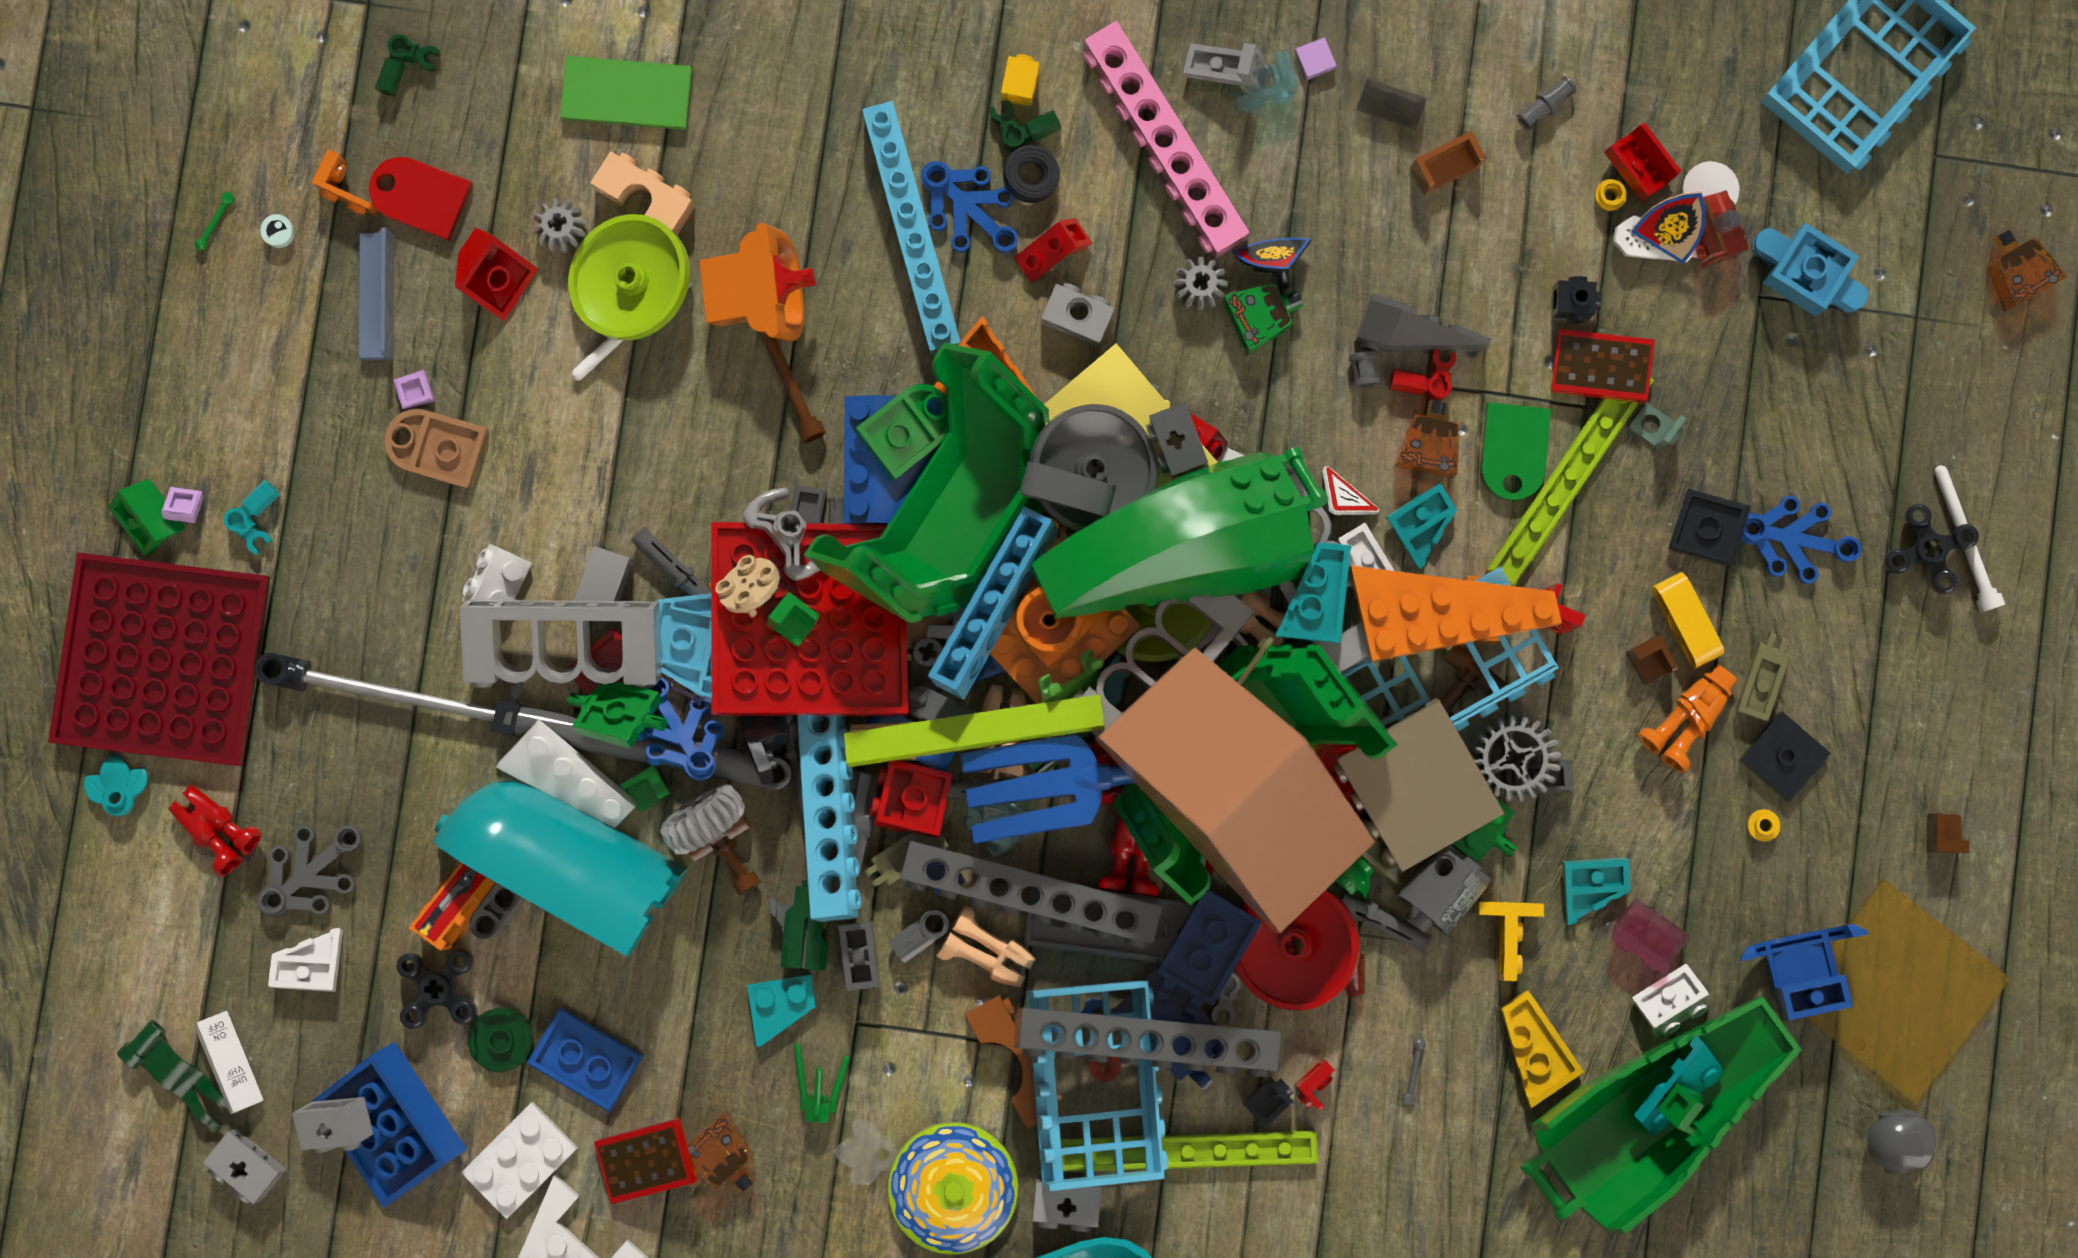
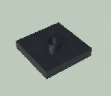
M1688 489L1668 547L1669 551L1731 568L1751 506Z
M1780 711L1739 758V761L1783 799L1790 802L1831 753L1784 712Z

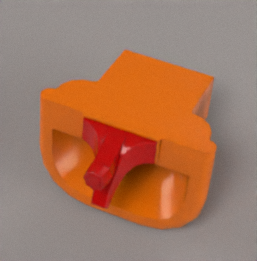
M758 223L756 230L749 232L743 237L738 253L699 260L706 323L722 327L748 322L752 329L765 333L769 337L786 342L798 340L803 332L805 322L802 288L815 286L816 280L812 268L800 270L795 247L785 232L768 224Z

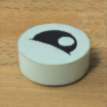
M271 215L261 225V236L272 247H286L294 239V226L282 215Z

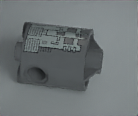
M1448 845L1427 857L1397 894L1410 907L1404 918L1423 933L1429 928L1435 927L1443 934L1449 935L1491 881L1481 871L1482 868L1469 857L1463 859L1457 854L1458 851L1452 845Z

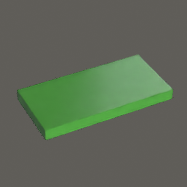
M566 56L560 118L567 121L687 130L692 66Z

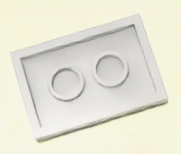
M532 1102L461 1173L507 1219L578 1147Z

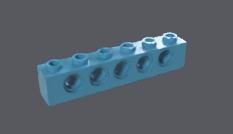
M1023 507L928 675L936 686L963 700L965 699L1034 577L1030 569L1031 563L1048 552L1059 532L1051 519Z

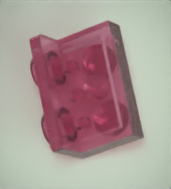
M1635 898L1613 925L1611 938L1618 948L1628 953L1631 951L1641 958V962L1650 970H1658L1666 974L1672 959L1689 940V934Z

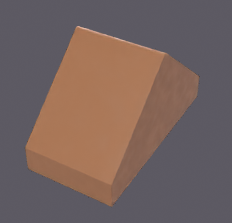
M1196 648L1187 652L1095 738L1099 745L1273 932L1281 933L1375 843L1308 742Z

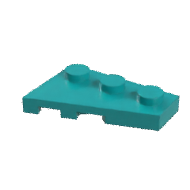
M1318 542L1281 626L1275 635L1276 637L1341 643L1351 545Z
M1697 1036L1689 1044L1693 1050L1683 1061L1678 1058L1671 1067L1674 1072L1668 1082L1657 1085L1634 1114L1652 1137L1670 1124V1121L1658 1108L1677 1083L1700 1094L1707 1087L1714 1085L1724 1072L1708 1047Z

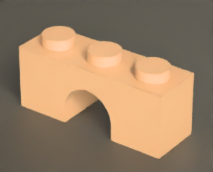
M610 151L591 181L595 191L620 206H623L626 199L634 192L643 191L649 193L652 196V202L645 216L662 222L678 235L695 208L690 199L691 194L678 185H675L673 188L663 183L664 177L652 169L648 168L645 172L636 167L638 162L629 155L621 152L620 156Z

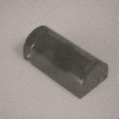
M1367 78L1356 110L1416 130L1427 98Z

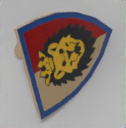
M1702 191L1683 193L1665 199L1641 217L1632 228L1631 233L1684 264L1700 242L1705 227L1706 207Z

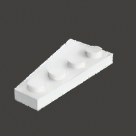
M540 719L496 766V768L614 829L637 804V801Z

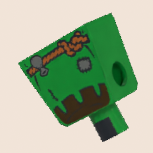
M1274 283L1226 295L1223 300L1225 309L1247 356L1289 330L1293 324L1289 313L1304 306L1301 296L1296 289L1280 296Z

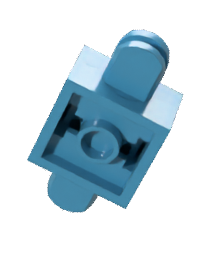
M1804 223L1794 231L1790 239L1773 228H1766L1753 238L1751 243L1752 253L1772 266L1762 284L1816 317L1825 311L1830 303L1846 313H1852L1860 309L1867 302L1868 289L1848 276L1860 256L1809 224Z

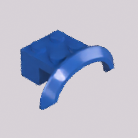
M1855 924L1787 936L1747 946L1740 956V961L1755 959L1765 955L1780 1020H1794L1851 1008L1853 1003L1846 975L1838 974L1831 941L1868 935L1869 933L1864 928Z

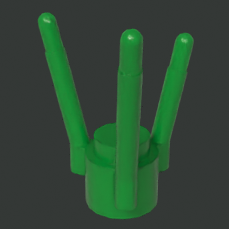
M796 1043L794 1048L801 1097L800 1110L804 1111L805 1121L827 1123L829 1122L830 1113H836V1102L850 1057L846 1055L843 1058L830 1100H828L827 1094L821 1093L823 1072L821 1067L816 1069L814 1093H809L808 1099L801 1046L799 1043Z

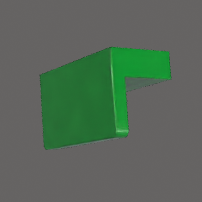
M145 479L118 490L108 505L112 514L144 557L155 553L165 539L182 533L185 529L181 521L163 519L161 512L166 500L150 479Z

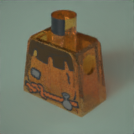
M2011 230L1993 238L2001 256L1989 262L1987 268L2004 312L2067 278L2066 273L2038 239L2033 238L2019 245Z
M1430 400L1426 416L1415 414L1411 418L1395 458L1394 467L1451 479L1457 475L1459 424L1445 420L1448 408L1447 403Z
M728 1111L724 1112L688 1144L695 1172L718 1189L729 1179L742 1193L756 1181L744 1167L754 1154Z

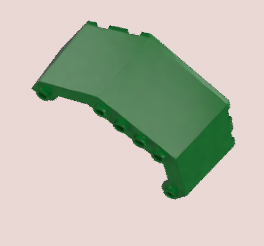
M943 343L932 362V371L934 376L946 387L949 433L881 537L844 546L833 536L824 534L816 537L804 554L807 559L825 574L909 623L921 621V618L932 615L941 616L959 611V608L967 607L1023 507L1041 515L1045 512L1038 500L1020 495L1019 492L1027 462H1030L1034 443L1046 423L1049 422V409L989 351Z
M1251 645L1239 646L1216 665L1237 682L1260 649H1254ZM1271 645L1242 685L1244 689L1298 732L1311 748L1316 744H1356L1366 757L1378 759L1398 745L1382 722L1320 645H1308L1307 648H1292L1291 645ZM1136 783L1125 784L1122 794H1117L1114 803L1116 810L1152 870L1191 905L1208 891L1211 884V877L1203 865L1204 857Z

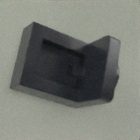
M1269 1077L1242 1104L1266 1128L1288 1106L1291 1107L1295 1103L1290 1098L1294 1092L1281 1078L1275 1082Z

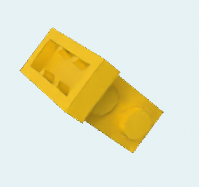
M1476 901L1474 903V914L1500 915L1499 980L1517 981V974H1522L1523 968L1522 955H1517L1518 942H1522L1523 924L1518 922V916L1544 917V904Z

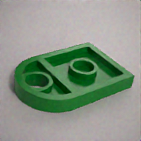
M916 384L908 387L853 429L892 481L941 444L949 433L947 396L932 385ZM929 399L939 401L942 408L940 415L935 416L929 413L927 409Z
M1490 402L1486 404L1480 473L1485 487L1495 497L1505 501H1519L1535 493L1541 486L1546 472L1551 409ZM1513 476L1518 479L1520 488L1517 493H1509L1504 489L1503 481L1505 477Z

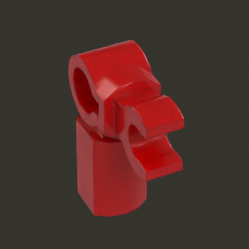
M1435 349L1430 360L1434 370L1430 371L1429 378H1425V374L1394 368L1391 374L1389 390L1418 396L1424 393L1430 401H1443L1452 389L1451 373L1449 370L1456 362V353L1452 352L1448 362L1443 363L1439 360L1440 349Z

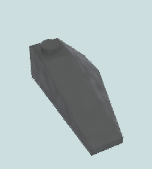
M1373 294L1365 306L1354 341L1361 344L1360 348L1363 350L1378 353L1379 350L1435 351V349H1440V351H1484L1491 339L1458 325H1448V328L1444 327L1439 317L1431 314L1417 316L1412 314L1414 307Z

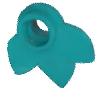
M113 754L103 762L100 775L85 777L84 789L88 798L94 803L102 804L104 811L109 815L115 817L123 816L131 812L135 804V797L145 790L148 783V772L145 767L135 768L130 771L126 761L120 756ZM121 795V800L117 804H113L114 799Z

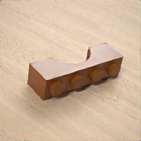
M1000 994L966 1012L965 1016L980 1043L993 1042L1002 1044L1011 1049L1020 1060L1023 1079L1020 1088L1012 1098V1102L1028 1130L1037 1125L1032 1056L1022 1055L1023 1048L1014 1047L1016 1024L1012 1017L1017 1015L1009 998L1002 1000ZM1056 1086L1059 1113L1060 1111H1062V1108L1059 1103L1064 1101V1099L1058 1087Z

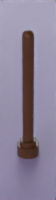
M759 332L800 420L798 423L800 427L798 433L802 442L809 443L826 434L825 428L821 420H817L815 416L811 415L776 338Z

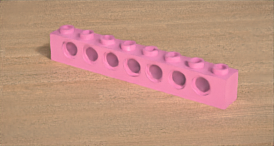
M1117 20L1084 40L1085 51L1082 52L1084 60L1091 69L1094 67L1097 69L1101 76L1098 80L1102 89L1107 95L1112 93L1118 103L1115 105L1119 116L1124 122L1128 120L1134 128L1131 131L1134 140L1140 148L1145 146L1149 152L1150 157L1148 161L1156 174L1162 173L1167 181L1164 184L1166 191L1173 201L1179 200L1184 208L1181 214L1188 226H1195L1199 232L1198 241L1207 254L1211 252L1216 259L1246 241L1250 232ZM1110 57H1117L1122 61V65L1118 68H1111L1105 61ZM1127 83H1132L1138 87L1139 91L1129 95L1122 90V87ZM1148 109L1155 114V118L1151 121H1144L1139 117L1138 113ZM1159 136H1167L1172 144L1169 147L1162 148L1156 144L1155 139ZM1176 162H1183L1187 165L1188 171L1184 174H1177L1172 170L1171 166ZM1198 188L1204 192L1205 198L1200 201L1192 200L1188 195V191ZM1216 215L1221 219L1222 224L1218 227H1210L1206 224L1205 217Z

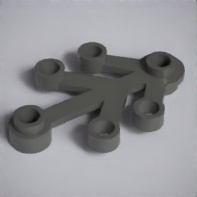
M310 825L297 827L294 832V838L297 842L293 877L283 884L284 864H287L291 859L290 850L285 846L273 847L269 852V859L271 861L269 886L262 889L257 900L260 911L269 917L281 916L288 909L310 910L318 915L326 914L331 909V900L327 896L317 895L311 899L291 895L301 887L333 889L342 894L353 892L356 888V880L352 875L343 874L333 877L317 874L344 851L357 850L363 842L362 832L355 826L340 827L335 833V842L308 864L310 843L315 840L316 831ZM305 828L310 832V837L306 841L300 837L301 831ZM350 832L355 835V842L351 845L347 844L345 840L346 835ZM279 849L285 853L284 859L280 862L275 858V853ZM344 878L349 879L351 884L347 890H343L340 885L341 880ZM273 895H277L280 898V903L277 907L272 906L270 903ZM318 899H323L325 902V908L322 911L317 910L315 906Z

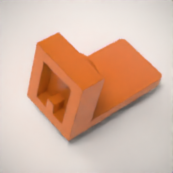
M328 149L311 182L320 190L318 195L333 203H336L337 199L348 203L347 209L361 216H364L366 212L375 216L378 210L371 203L335 187L336 183H340L346 174L347 167L345 165L347 161L339 153Z

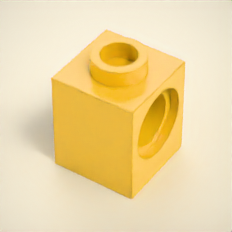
M1017 54L1016 57L1008 56L1001 89V101L1009 100L1014 104L1032 107L1039 75V62L1034 61L1033 57L1024 54Z

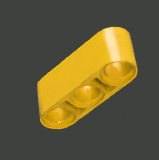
M1679 572L1652 586L1653 595L1687 661L1693 668L1696 669L1724 654L1721 640L1689 579L1683 572Z

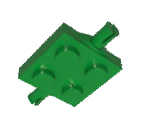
M615 681L608 684L600 683L597 689L589 694V696H582L571 692L570 696L567 697L568 706L581 708L579 716L572 725L575 733L631 749L645 728L649 727L663 732L664 728L667 727L666 718L653 715L662 701L657 691Z
M1498 799L1497 801L1505 814L1450 844L1465 857H1469L1477 864L1486 852L1494 846L1509 858L1517 849V846L1502 836L1505 826L1515 812Z

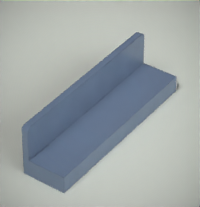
M381 228V233H360L359 359L393 360L394 235L387 228Z

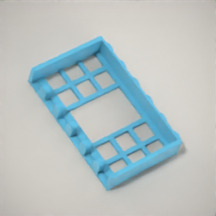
M1848 0L1760 103L1773 111L1844 171L1845 175L1854 168L1860 171L1872 158L1868 153L1872 147L1876 145L1880 148L1891 136L1892 132L1888 129L1894 122L1901 124L1911 113L1912 109L1908 107L1915 98L1920 101L1931 90L1932 86L1929 84L1931 79L1935 75L1940 78L1951 67L1953 63L1949 61L1950 57L1955 52L1960 55L1973 40L1969 36L1976 27L1944 0H1906L1896 13L1881 0ZM1913 2L1917 3L1932 16L1919 32L1901 18ZM1872 4L1890 18L1877 35L1859 20ZM1936 21L1955 35L1942 51L1924 37ZM1895 23L1913 38L1900 54L1882 40L1883 36ZM1853 26L1916 78V81L1883 119L1819 66ZM1917 43L1921 44L1936 57L1923 73L1905 59L1906 55ZM1813 72L1831 86L1818 103L1800 88ZM1836 91L1854 105L1841 122L1823 108L1824 104ZM1794 94L1812 108L1806 116L1802 115L1787 102ZM1859 110L1877 125L1864 141L1846 127L1847 123ZM1817 113L1835 127L1828 136L1810 121ZM1840 132L1857 146V149L1851 155L1833 141Z
M1501 566L1475 580L1477 582L1511 586ZM1537 630L1529 631L1532 637L1512 648L1505 636L1498 637L1505 652L1485 663L1472 642L1466 643L1491 687L1493 694L1450 717L1457 732L1470 725L1468 718L1479 713L1483 718L1499 709L1496 703L1508 697L1509 701L1512 702L1527 693L1524 687L1536 681L1538 686L1556 677L1553 671L1559 667ZM1536 642L1547 664L1526 674L1515 653ZM1401 656L1399 659L1406 672L1386 683L1374 662L1370 663L1369 657L1342 673L1350 682L1347 676L1368 665L1379 687L1361 697L1364 701H1367L1381 692L1384 693L1394 711L1392 715L1381 720L1384 726L1396 719L1399 722L1404 720L1405 714L1431 701L1405 656ZM1509 657L1521 678L1499 690L1488 668ZM1410 677L1421 698L1400 710L1389 688Z
M1140 980L1026 991L1028 1008L1050 1010L1049 996L1071 995L1072 1010L1075 1013H1080L1079 994L1101 992L1103 1015L1151 1019L1150 1006L1154 1004V995L1152 988L1148 987V981ZM1131 989L1133 1012L1110 1014L1108 991ZM1053 1024L1046 1026L1043 1031V1038L1047 1043H1052L1051 1027L1054 1026ZM1082 1028L1077 1031L1075 1036L1076 1042L1080 1046H1083ZM1111 1032L1108 1037V1044L1112 1049H1116L1120 1045H1113ZM1149 1033L1145 1034L1140 1041L1141 1048L1145 1052L1153 1048L1154 1038ZM1043 1050L1042 1057L1032 1056L1043 1189L1055 1191L1165 1179L1164 1170L1168 1169V1158L1166 1151H1162L1161 1137L1165 1136V1124L1163 1118H1159L1158 1107L1162 1103V1091L1160 1085L1156 1084V1072L1159 1071V1067H1152V1060L1140 1059L1139 1065H1137L1141 1108L1059 1117L1054 1068L1055 1051ZM1075 1053V1056H1078V1055H1088V1054H1078V1053ZM1141 1115L1143 1139L1121 1142L1119 1117ZM1112 1118L1114 1143L1091 1145L1089 1121ZM1082 1121L1084 1146L1061 1148L1059 1124ZM1144 1146L1146 1171L1124 1173L1122 1149ZM1114 1150L1116 1174L1094 1176L1092 1152ZM1084 1153L1086 1177L1064 1179L1062 1155Z

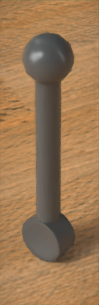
M1417 1038L1413 1042L1415 1052L1407 1092L1402 1097L1406 1105H1413L1416 1101L1413 1093L1421 1050L1426 1046L1422 1038Z

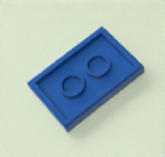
M559 1007L526 1064L610 1113L644 1055L565 1008Z

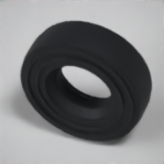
M1035 145L1023 146L1013 151L1003 168L1005 187L1013 197L1026 203H1037L1050 197L1058 186L1060 179V169L1055 157L1046 149ZM1028 163L1037 165L1042 170L1043 180L1037 185L1025 183L1020 177V168Z

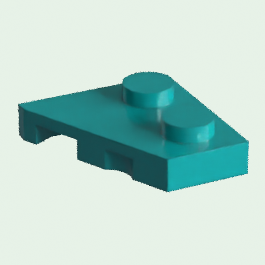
M812 974L747 985L756 1047L764 1045L817 1006Z

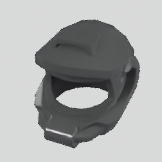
M1909 1109L1881 1112L1879 1120L1868 1130L1867 1146L1870 1157L1889 1174L1909 1173L1913 1169L1923 1168L1928 1165L1934 1156V1149L1936 1147L1935 1127H1931L1926 1119L1919 1117L1916 1112Z

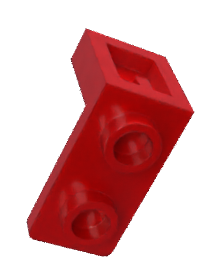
M1076 218L1061 220L1017 254L1015 260L1029 281L1034 282L1069 254L1084 251L1093 243Z

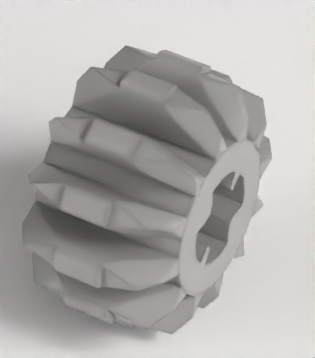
M553 198L552 208L550 209L546 204H541L544 215L534 214L533 218L540 224L532 227L533 232L540 235L537 239L539 244L545 245L548 243V250L550 252H554L559 245L562 253H567V244L569 243L574 248H578L579 244L575 238L586 237L585 231L580 228L587 225V220L580 217L582 214L581 208L579 206L572 208L571 201L567 199L561 206L559 201ZM562 220L565 224L562 225L561 231H557L555 228L558 227V221Z
M1201 256L1198 257L1197 266L1188 259L1185 262L1187 270L1178 268L1176 274L1181 279L1174 280L1173 287L1182 289L1176 294L1178 300L1188 297L1185 303L1186 308L1189 309L1192 303L1196 302L1197 311L1202 312L1204 302H1206L1210 309H1213L1216 305L1214 298L1223 300L1225 294L1219 289L1227 288L1228 282L1219 279L1225 273L1223 268L1213 271L1216 264L1215 260H1211L1208 266H1204V258ZM1197 278H1201L1200 282L1203 279L1206 280L1205 290H1200V286L1198 289L1194 287Z

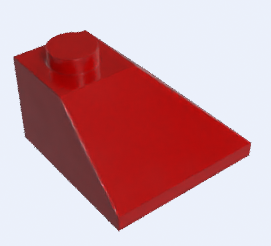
M475 227L458 253L455 288L500 320L505 321L538 271V268L493 235Z

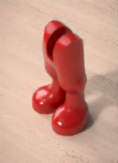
M189 785L182 794L195 806V809L190 812L188 808L175 800L168 807V810L192 837L193 844L203 848L208 847L216 857L212 864L213 873L218 877L226 876L243 862V858L219 838L216 830L223 832L229 837L234 846L243 855H248L255 850L262 839V833L254 826L246 829L240 828L233 823V817L227 807H221L205 793L193 785Z
M1119 815L1114 839L1109 844L1111 854L1115 857L1113 867L1108 875L1102 876L1099 879L1098 889L1126 893L1128 860L1131 854H1133L1135 860L1134 872L1129 893L1157 896L1159 888L1155 882L1150 880L1148 861Z

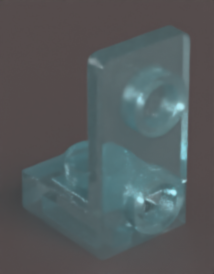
M1287 50L1275 53L1273 65H1270L1273 82L1280 85L1236 98L1234 105L1236 112L1245 110V113H1250L1261 109L1264 103L1275 101V104H1280L1293 98L1299 85Z

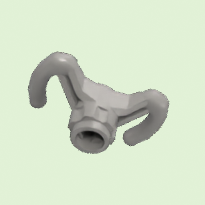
M787 488L772 489L760 494L748 505L743 513L744 521L751 528L765 530L785 556L784 572L787 577L796 581L807 578L820 569L812 562L806 565L799 564V544L805 533V520L802 519L799 512L794 510L782 511L778 515L760 513V510L767 504L787 499L790 495ZM792 548H793V557H791V549H792Z

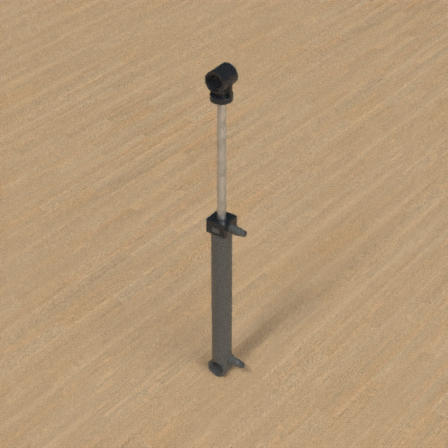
M277 653L263 654L257 659L255 664L257 678L269 685L304 692L308 683L493 721L491 731L523 737L540 719L571 747L579 750L647 764L649 763L645 759L646 748L652 743H659L666 750L684 754L680 746L650 737L644 741L636 740L631 749L576 734L572 725L578 716L520 704L523 682L512 683L507 701L498 699L496 709L311 671V661ZM278 661L281 665L280 674L272 678L269 674V667L273 662ZM692 740L697 749H699L702 742ZM715 745L711 753L716 762V769L711 777L771 790L786 789L793 781L791 766L787 761L774 757L776 765L784 768V779L779 783L770 782L761 785L749 752ZM658 752L650 753L652 756H660ZM663 762L660 765H656L684 771L682 767L672 765L666 762ZM696 765V766H695V767H697V768H704V767L701 766V765Z

